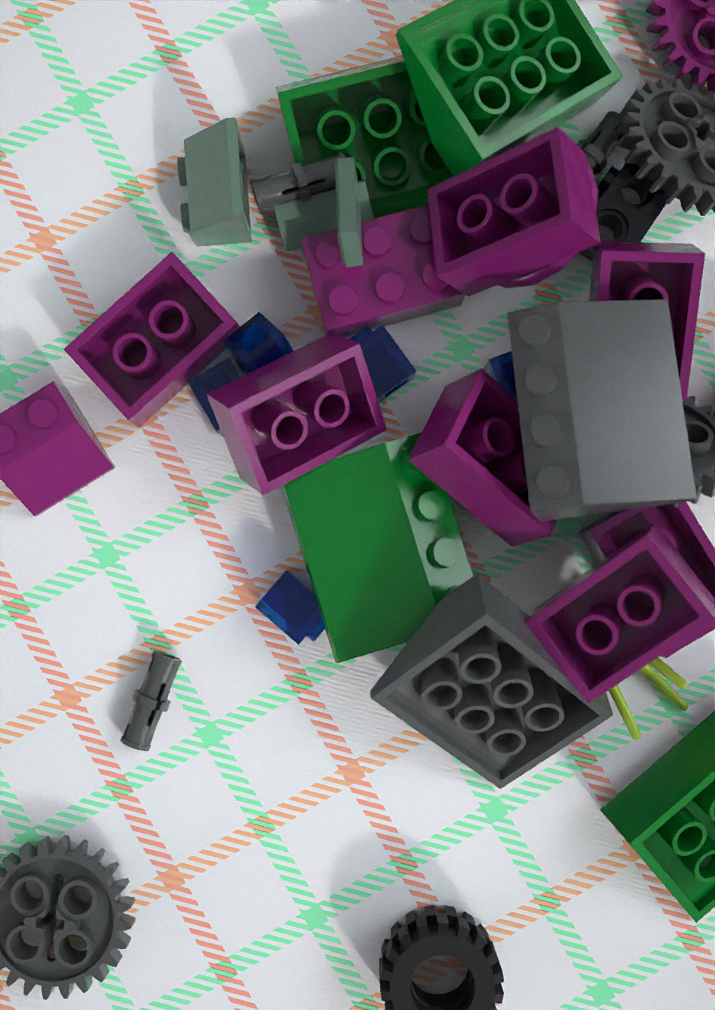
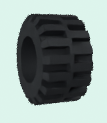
M434 905L424 906L425 915L418 917L415 910L405 915V925L402 926L399 922H396L390 929L391 939H384L381 947L382 958H379L381 1000L385 1001V1010H497L495 1003L502 1004L504 991L501 983L504 982V977L493 941H490L488 932L481 923L476 926L472 915L464 911L461 917L457 916L455 907L444 905L443 913H436ZM437 955L455 957L468 967L463 982L456 989L444 994L425 992L411 979L414 971L423 961Z

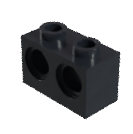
M625 163L621 170L612 165L597 186L598 192L603 195L597 203V224L606 226L613 232L614 242H641L667 204L665 203V192L659 189L653 193L649 191L652 181L648 177L642 179L635 177V174L640 169L638 164ZM630 188L636 191L640 198V204L627 202L622 196L621 189ZM594 246L578 252L593 262Z

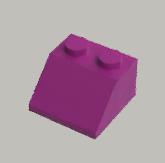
M54 381L0 413V479L33 516L40 515L116 468L69 390Z

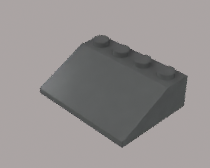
M668 300L557 302L507 312L530 511L538 520L543 522L697 500Z
M478 573L438 602L370 690L372 700L499 789L613 716L606 692L587 704L526 625L525 621L529 618V615Z

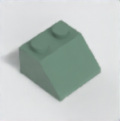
M236 117L225 118L184 139L185 157L177 158L180 186H187L188 203H181L180 206L182 228L184 232H190L197 247L252 242L246 153Z

